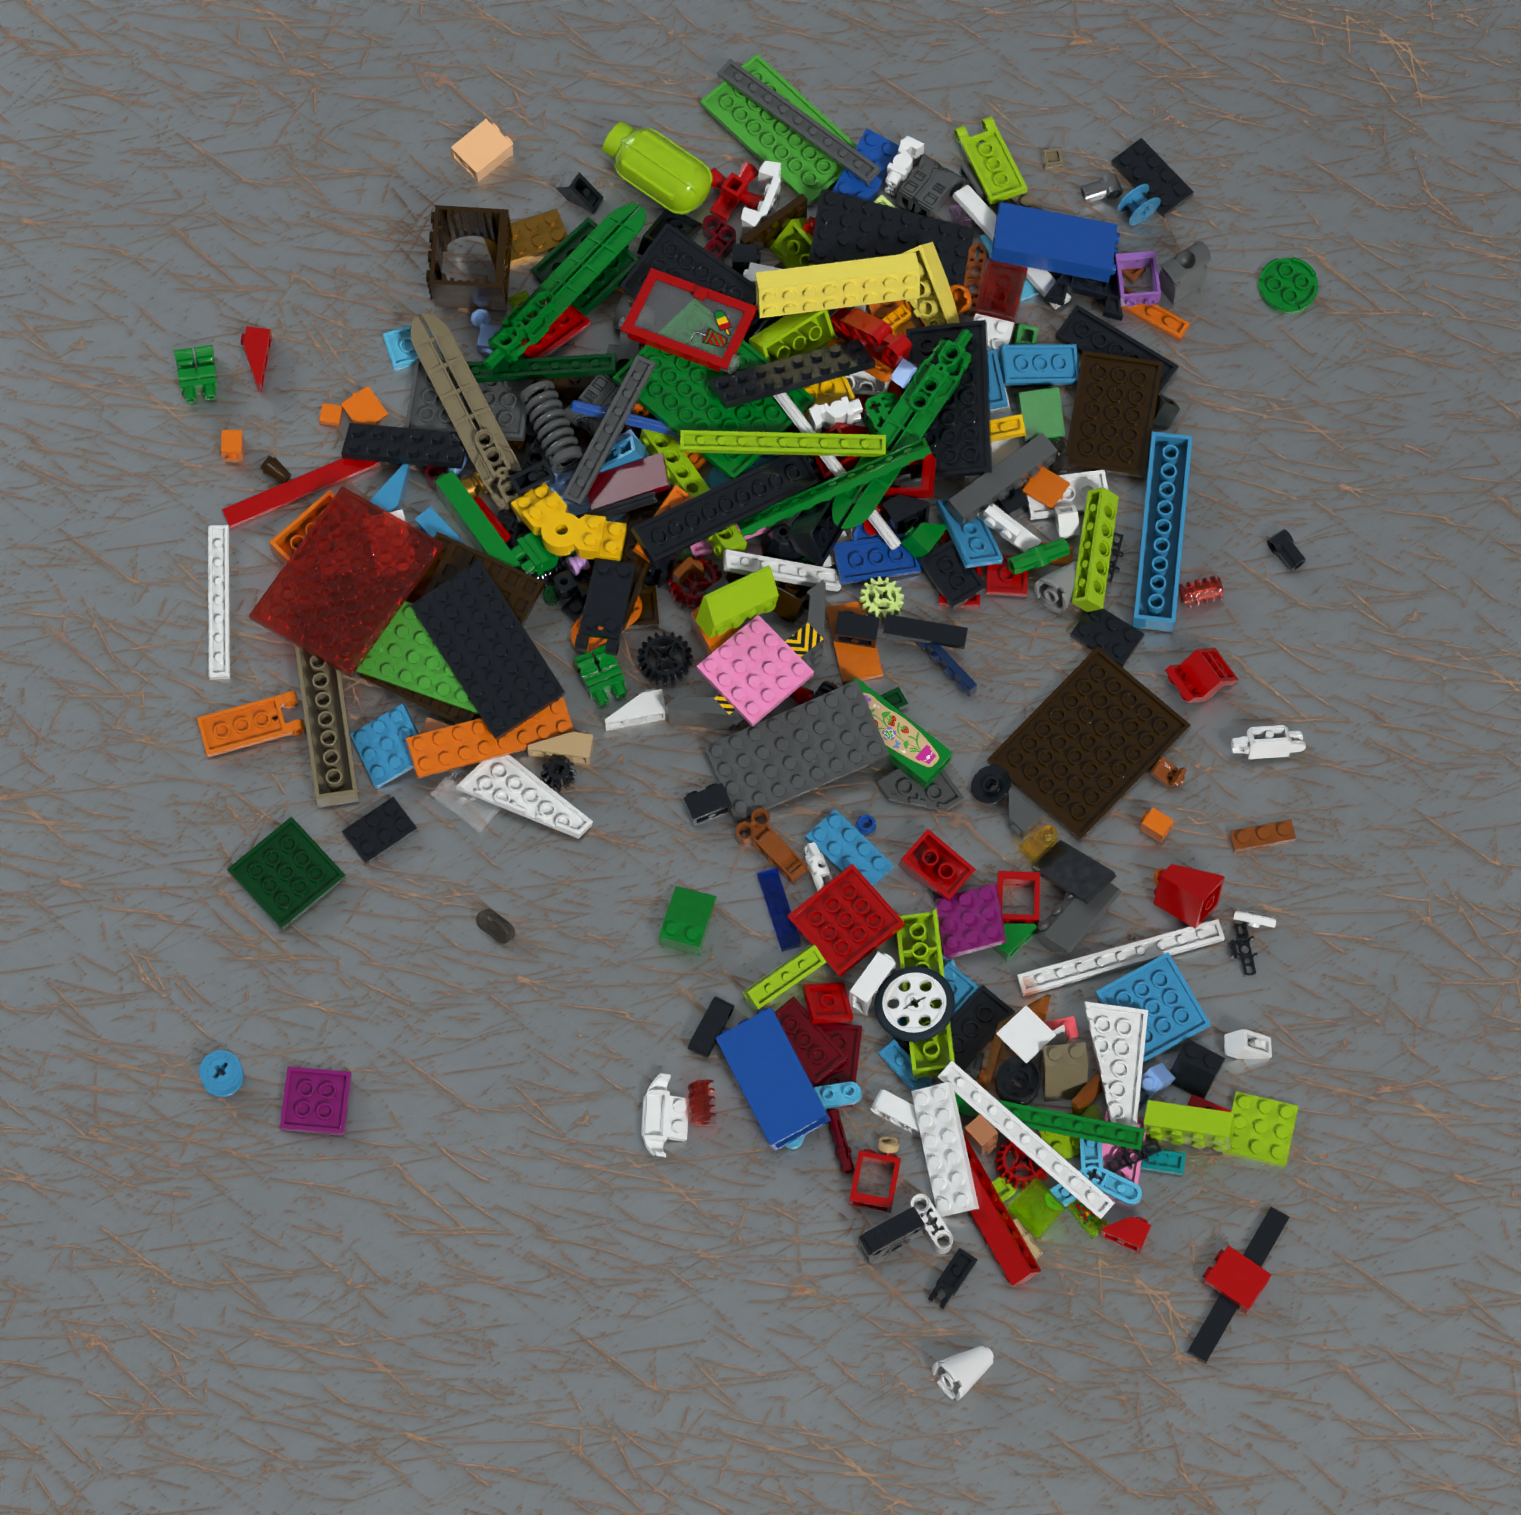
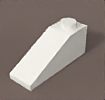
M648 689L605 719L606 731L665 720V701L662 689Z

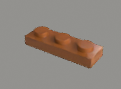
M1291 819L1230 830L1229 833L1234 853L1295 842L1296 840Z

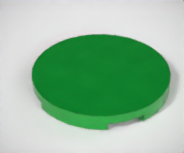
M1295 257L1276 258L1270 261L1261 271L1258 290L1262 300L1273 310L1281 313H1297L1305 310L1314 302L1318 293V280L1314 269L1305 261Z

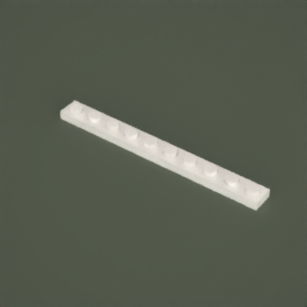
M1216 919L1201 923L1196 929L1193 927L1183 928L1018 974L1017 980L1024 997L1150 962L1167 952L1170 955H1175L1224 941L1225 937L1219 920Z
M953 1061L939 1074L938 1078L943 1083L952 1082L954 1092L979 1114H982L990 1124L1100 1220L1115 1204Z

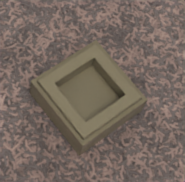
M1061 147L1041 151L1045 170L1064 168L1065 163Z

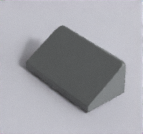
M961 162L959 173L965 178V183L983 201L987 200L971 165Z

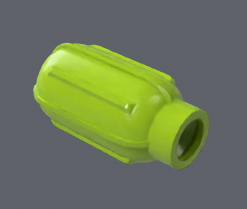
M621 121L607 135L602 146V152L614 160V167L618 175L670 212L679 215L688 214L698 209L708 197L713 181L709 167L658 131L651 128L636 130L626 122Z

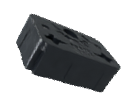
M911 1207L859 1236L858 1247L868 1264H872L923 1236L926 1225L916 1208Z

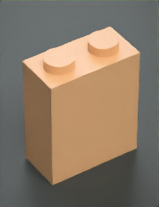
M487 119L451 147L452 158L477 182L481 181L513 155L512 140L508 136L502 135L498 126L495 123H490Z

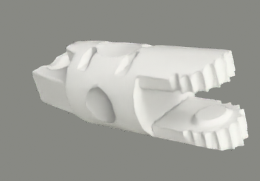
M813 842L808 843L804 848L805 860L816 889L819 891L824 887V882L826 885L833 878L823 854L820 853L816 843Z

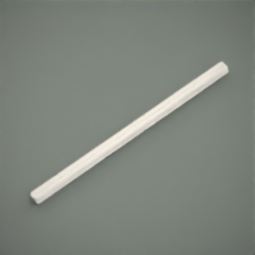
M786 392L774 395V398L801 433H817ZM820 456L835 477L847 472L835 456ZM861 491V493L859 494V496L857 497V499H856L857 501H858V499L860 498V496L862 495V493H863L862 491ZM875 509L868 520L890 549L898 548L901 541Z

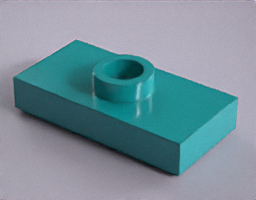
M1149 1148L1151 1152L1157 1150L1156 1148ZM1162 1149L1161 1152L1148 1157L1149 1162H1145L1143 1159L1140 1169L1183 1176L1186 1153Z

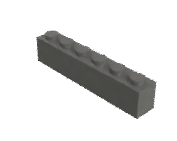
M1043 432L993 467L992 473L983 474L951 497L946 505L947 510L961 526L966 522L971 523L977 518L978 513L982 510L985 511L989 505L992 507L993 502L998 499L1001 501L1007 497L1011 489L1015 488L1016 490L1021 487L1025 482L1024 480L1029 476L1030 478L1035 477L1040 472V468L1050 466L1056 460L1055 456L1058 450Z

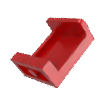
M1228 1245L1225 1251L1221 1249L1214 1260L1217 1262L1214 1267L1209 1266L1202 1276L1205 1278L1203 1285L1205 1287L1207 1285L1211 1286L1239 1305V1310L1247 1314L1269 1282L1272 1274Z

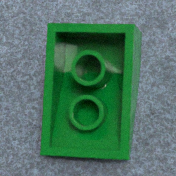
M676 886L660 931L659 945L700 955L717 896Z

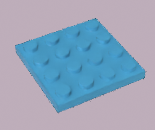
M1169 952L1095 992L1101 1004L1148 1010L1143 1063L1211 1026L1210 1021Z

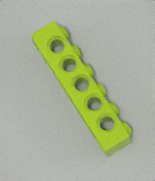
M1104 487L1087 492L1071 603L1086 612L1103 609L1119 500V496Z

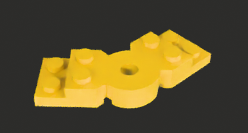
M546 483L511 502V508L534 535H542L543 545L550 553L566 556L575 550L579 558L592 560L597 558L621 562L627 533V523L610 522L604 516L584 515L578 519L575 515L568 513L567 504Z

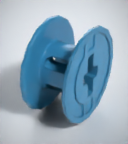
M1148 184L1137 186L1125 195L1118 204L1117 210L1119 212H1125L1129 209L1133 212L1128 222L1131 226L1146 220L1160 205L1161 199L1159 197L1149 200L1145 197L1150 187Z
M217 1050L209 1053L204 1057L199 1068L203 1087L214 1096L226 1097L232 1095L239 1090L243 1083L244 1074L240 1061L229 1051ZM219 1071H220L221 1073H223V1072L225 1071V1075H224V1076H222L221 1074L218 1076L217 1073H218Z

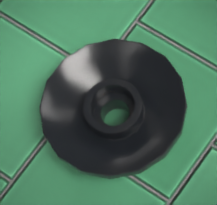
M997 765L981 768L974 775L971 782V791L974 797L979 802L988 805L996 804L1003 800L1011 788V778L1008 772ZM996 785V787L993 790H991V786Z

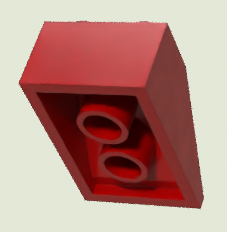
M929 829L923 833L898 864L912 878L948 901L976 870Z

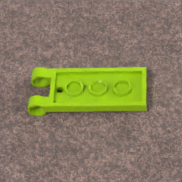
M992 116L981 119L984 132L969 137L964 125L954 128L955 138L960 143L990 205L1027 193L1028 188Z

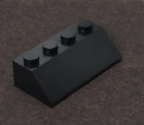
M836 496L829 501L814 505L809 510H802L788 532V538L794 550L819 566L824 564L844 529H841V526L850 514L849 509L839 525L836 526L834 524L832 506Z

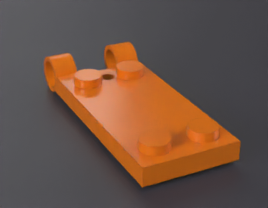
M285 692L281 695L197 717L207 757L289 735L297 736L305 733L304 720L296 719L285 723L281 711L282 707L290 708L299 703L296 692ZM275 716L278 717L276 721L272 720Z

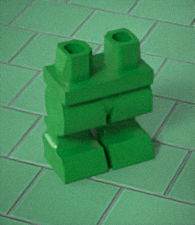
M213 346L194 347L198 365L197 369L194 367L195 362L192 348L173 350L178 368L180 389L186 403L196 402V393L204 392L205 400L216 399L218 385Z
M532 532L523 538L517 539L518 545L511 549V552L518 561L523 558L527 560L520 564L522 572L529 575L536 572L540 576L543 574V571L554 568L559 560L558 555L550 553L544 547L542 535H534ZM573 551L571 552V554L564 556V558L566 559L568 556L573 557Z
M606 645L592 650V654L587 652L573 658V666L577 672L581 671V680L590 699H594L599 707L609 702L607 693L613 691L616 699L626 696L625 677L617 663V659L613 655L606 654ZM595 663H599L600 671L598 670V667L595 665Z

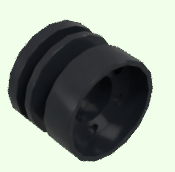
M1019 1056L1010 1057L998 1068L995 1081L996 1093L1002 1101L1028 1105L1038 1095L1041 1073L1036 1063L1032 1060L1025 1063ZM1015 1080L1021 1083V1088L1014 1085Z

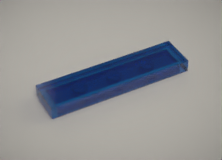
M774 868L757 873L781 952L801 947L802 944L797 928L787 917L791 910L778 869Z

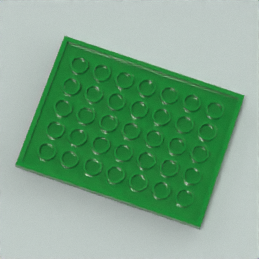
M694 299L658 334L722 358L734 335V331L729 328L730 336L726 334L725 330L719 331L714 315ZM711 328L715 332L727 337L728 341L725 347L721 348L702 343L703 335L696 334L692 341L690 339L693 333L705 334L707 329ZM743 340L736 356L733 357L728 370L721 368L720 372L648 345L638 353V355L655 362L656 367L637 402L679 437L681 430L785 433L794 424L774 396L725 409L710 388L709 379L771 363L745 340ZM637 354L613 376L612 381L619 387ZM803 388L786 392L802 414L816 400ZM699 453L731 480L741 476L762 455Z

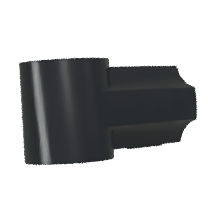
M1283 529L1267 540V545L1271 552L1279 555L1291 571L1297 570L1306 562L1305 557L1294 545V540L1287 530Z

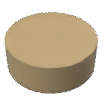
M892 1136L881 1137L878 1139V1150L884 1153H895L899 1150L900 1142Z

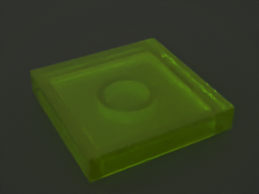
M1038 1178L1033 1179L1008 1208L1037 1239L1041 1238L1067 1209Z

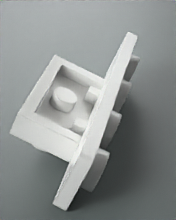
M995 504L992 507L989 505L985 511L982 510L977 514V517L988 527L995 530L1002 538L1009 541L1023 553L1027 549L1041 543L1040 539Z

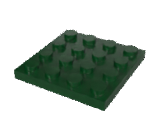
M587 217L531 269L532 274L544 282L598 224ZM625 247L570 306L585 318L624 281L639 261V258Z
M292 816L227 869L228 873L281 931L346 879V875Z

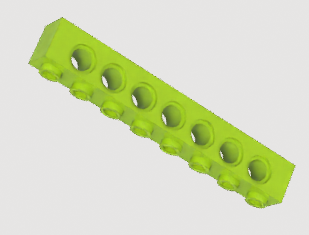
M642 429L639 441L646 446L650 456L661 452L664 454L669 481L672 485L679 486L691 495L692 498L710 490L685 452H680V445L673 436ZM735 525L705 539L713 548L714 554L722 562L723 553L726 549L745 552L747 546L746 540Z

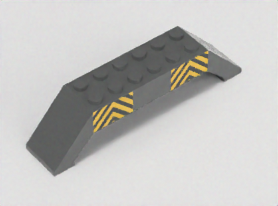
M823 580L807 592L806 609L809 611L808 622L784 640L808 666L817 664L823 658L826 583ZM680 693L665 705L666 721L668 724L731 730L734 726L739 727L745 720L720 693L714 697L684 696Z

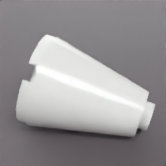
M978 1346L934 1363L932 1373L933 1376L938 1375L939 1381H937V1384L943 1393L950 1399L956 1398V1401H959L993 1364L994 1355L988 1347Z

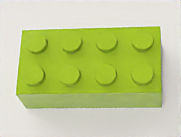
M828 310L786 315L749 338V341L755 350L770 362L822 349L827 346L828 341L835 340L836 337Z
M1148 1100L1144 1129L1146 1138H1149L1151 1141L1157 1140L1162 1142V1140L1170 1141L1174 1145L1192 1144L1193 1147L1199 1149L1212 1147L1215 1151L1225 1152L1232 1149L1235 1120L1232 1112Z

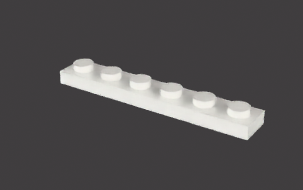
M728 549L723 553L724 571L749 575L769 565L776 581L814 587L823 580L826 583V590L838 592L841 589L836 569Z

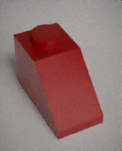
M1131 1216L1104 1226L1100 1237L1140 1253L1150 1231L1151 1224H1148V1221L1142 1217L1134 1218Z

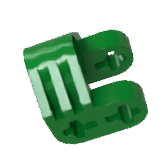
M883 392L867 399L863 422L870 435L877 434L899 401L896 393Z

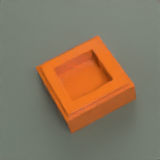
M322 403L319 424L340 427L343 407L341 405Z

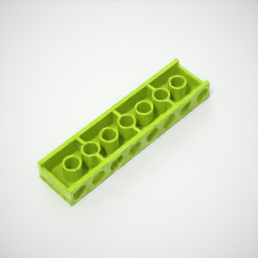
M937 909L933 910V912L899 916L905 922V926L897 932L901 969L914 966L925 967L936 971L945 978ZM907 982L902 983L903 991H908L911 985ZM928 982L920 985V989L924 992L932 988V985ZM935 999L930 1003V1006L933 1009H938L942 1006V1002ZM913 1000L911 1001V1006L917 1008L919 1002L916 1003ZM922 1017L919 1020V1024L922 1026H928L931 1022V1019L928 1017ZM950 1023L941 1033L925 1041L909 1042L914 1079L939 1076L951 1061L955 1063Z

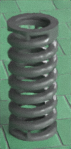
M540 381L525 388L521 392L520 398L523 405L526 406L525 410L530 416V422L534 425L533 429L538 434L537 439L541 443L542 451L545 452V458L549 462L553 473H566L578 467L584 454L581 447L576 446L578 440L573 436V428L569 427V419L565 418L566 411L561 409L563 404L557 399L559 395L554 390V383L552 381ZM544 389V392L535 397H530L536 391ZM575 458L577 460L568 466H561V463L569 462Z

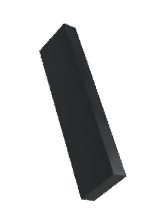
M886 614L883 636L964 649L968 628Z

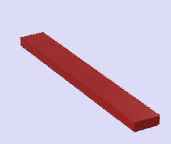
M339 459L222 509V513L230 529L378 467L380 463L376 461Z

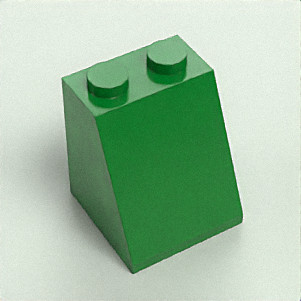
M1059 387L1014 393L1018 415H1023L1026 436H1022L1023 441L1029 442L1042 432L1050 442L1059 441L1060 436H1065Z

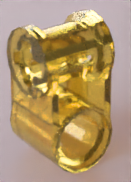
M1044 825L1034 835L1026 839L1020 845L1019 850L1035 864L1057 843V829L1052 825ZM1045 834L1047 836L1052 835V839H1050L1049 837L1045 839Z

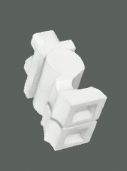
M909 136L900 141L898 155L894 157L893 163H889L887 166V178L885 179L887 184L885 188L886 193L892 196L897 195L899 188L912 174V164L915 166L919 165L924 154V143Z
M846 396L841 398V401H834L830 406L825 403L823 405L815 404L812 408H809L808 422L817 433H821L822 427L828 430L836 423L852 425L861 421L860 413L863 411L859 399L849 401Z

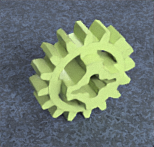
M878 576L877 581L871 578L869 584L864 583L863 589H861L859 594L862 596L859 599V603H864L861 609H867V614H873L876 617L880 616L882 621H885L886 614L894 615L895 613L898 615L904 603L902 601L904 594H899L902 588L895 587L896 581L889 583L888 577H886L885 581H882L880 576Z

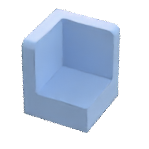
M903 358L890 379L902 388L907 389L911 383V378L917 371V367Z

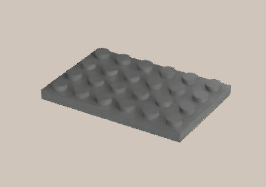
M416 358L404 428L456 432L420 359ZM446 368L455 388L458 389L449 368ZM534 379L477 383L506 440L524 441L528 414L520 394L525 388L534 383ZM460 393L459 396H460V398H461V400H462V402H463V404H464V406H465V408H466L468 414H469V415L472 414L471 411H470V409L468 408V406H467V404H466V402H465V400H464L462 394ZM472 419L477 431H479L480 429L475 419Z

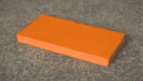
M859 601L825 608L842 684H846L848 681L852 682L856 677L860 681L883 677L877 646L871 648L834 642L839 611L849 610L860 615L868 613L867 609H861L864 603H859Z

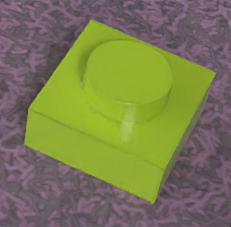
M998 1177L992 1181L1002 1202L1016 1194L1012 1185L1005 1183L1006 1177L1002 1179Z

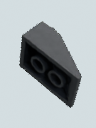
M665 209L643 235L637 253L641 256L645 253L666 223L693 241L703 224L685 214L679 215Z

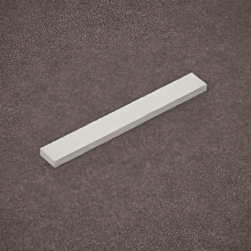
M969 185L954 192L952 197L993 241L997 215ZM1015 265L1044 298L1056 283V280L1048 271ZM1066 293L1064 304L1069 302L1071 299V296L1068 293ZM1050 303V305H1051L1054 309H1057V308H1059V307L1061 306V305H1057V304Z
M229 525L208 526L209 680L230 679Z

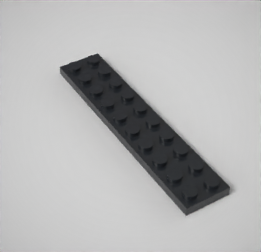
M783 455L634 526L631 531L653 565L754 516L778 502L817 486L821 481L805 455Z

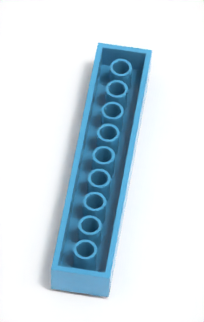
M1152 432L1132 622V626L1135 628L1173 632L1193 436Z

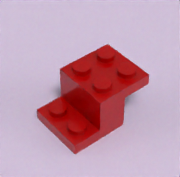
M1216 648L1196 649L1180 665H1170L1165 669L1168 680L1178 688L1181 698L1188 703L1208 701L1223 686L1234 685L1239 681Z

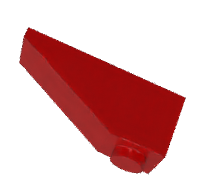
M246 326L245 333L241 335L240 343L244 347L257 390L262 392L272 341L271 330Z

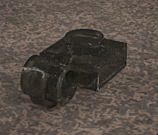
M1055 438L1050 442L1058 451L1055 456L1056 460L1049 466V470L1056 475H1064L1069 472L1068 453L1063 452L1065 449L1064 441L1062 439L1056 440Z

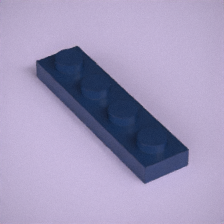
M915 641L919 648L925 649L929 653L930 659L935 664H939L943 668L944 674L957 683L956 685L962 693H966L969 697L976 693L977 684L940 645Z

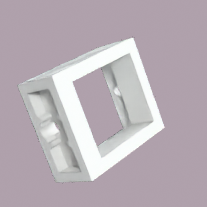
M877 952L849 991L850 1006L866 1017L874 1007L876 993L880 985L888 976L895 972L896 963L890 955Z

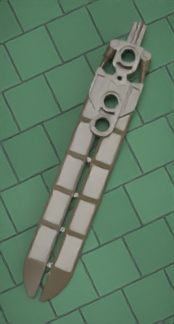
M421 314L432 335V338H430L419 317L416 316L411 326L413 347L484 488L489 491L491 499L499 510H508L511 508V502L522 496H518L509 477L522 471V468L447 325L431 314ZM434 342L436 343V345H437V347H438V349H439V351H440V353H441V355H442V357H443V359H444V361H445L444 364L442 363V361H441V359H440V357H439V355H438V353H437V351H436V349H435V347H434V345H433ZM446 368H449L458 389L455 388ZM460 393L462 394V396H463V398H464V400H465V402H466V404H467V406H468V408L470 409V411H471L472 414H470V415L468 414V412H467V410H466V408H465V406H464V404H463V402H462V400H461V398H460V396H459ZM472 419H475L480 429L479 431H477ZM488 440L489 443L483 445L480 443V441ZM491 457L498 458L496 462H491L488 459ZM492 483H493V484H495V483L498 484V485H497V492H498V493H494V491L491 489L490 485H491ZM509 491H514L516 493L514 496L506 495V493ZM513 510L518 522H523L522 519Z

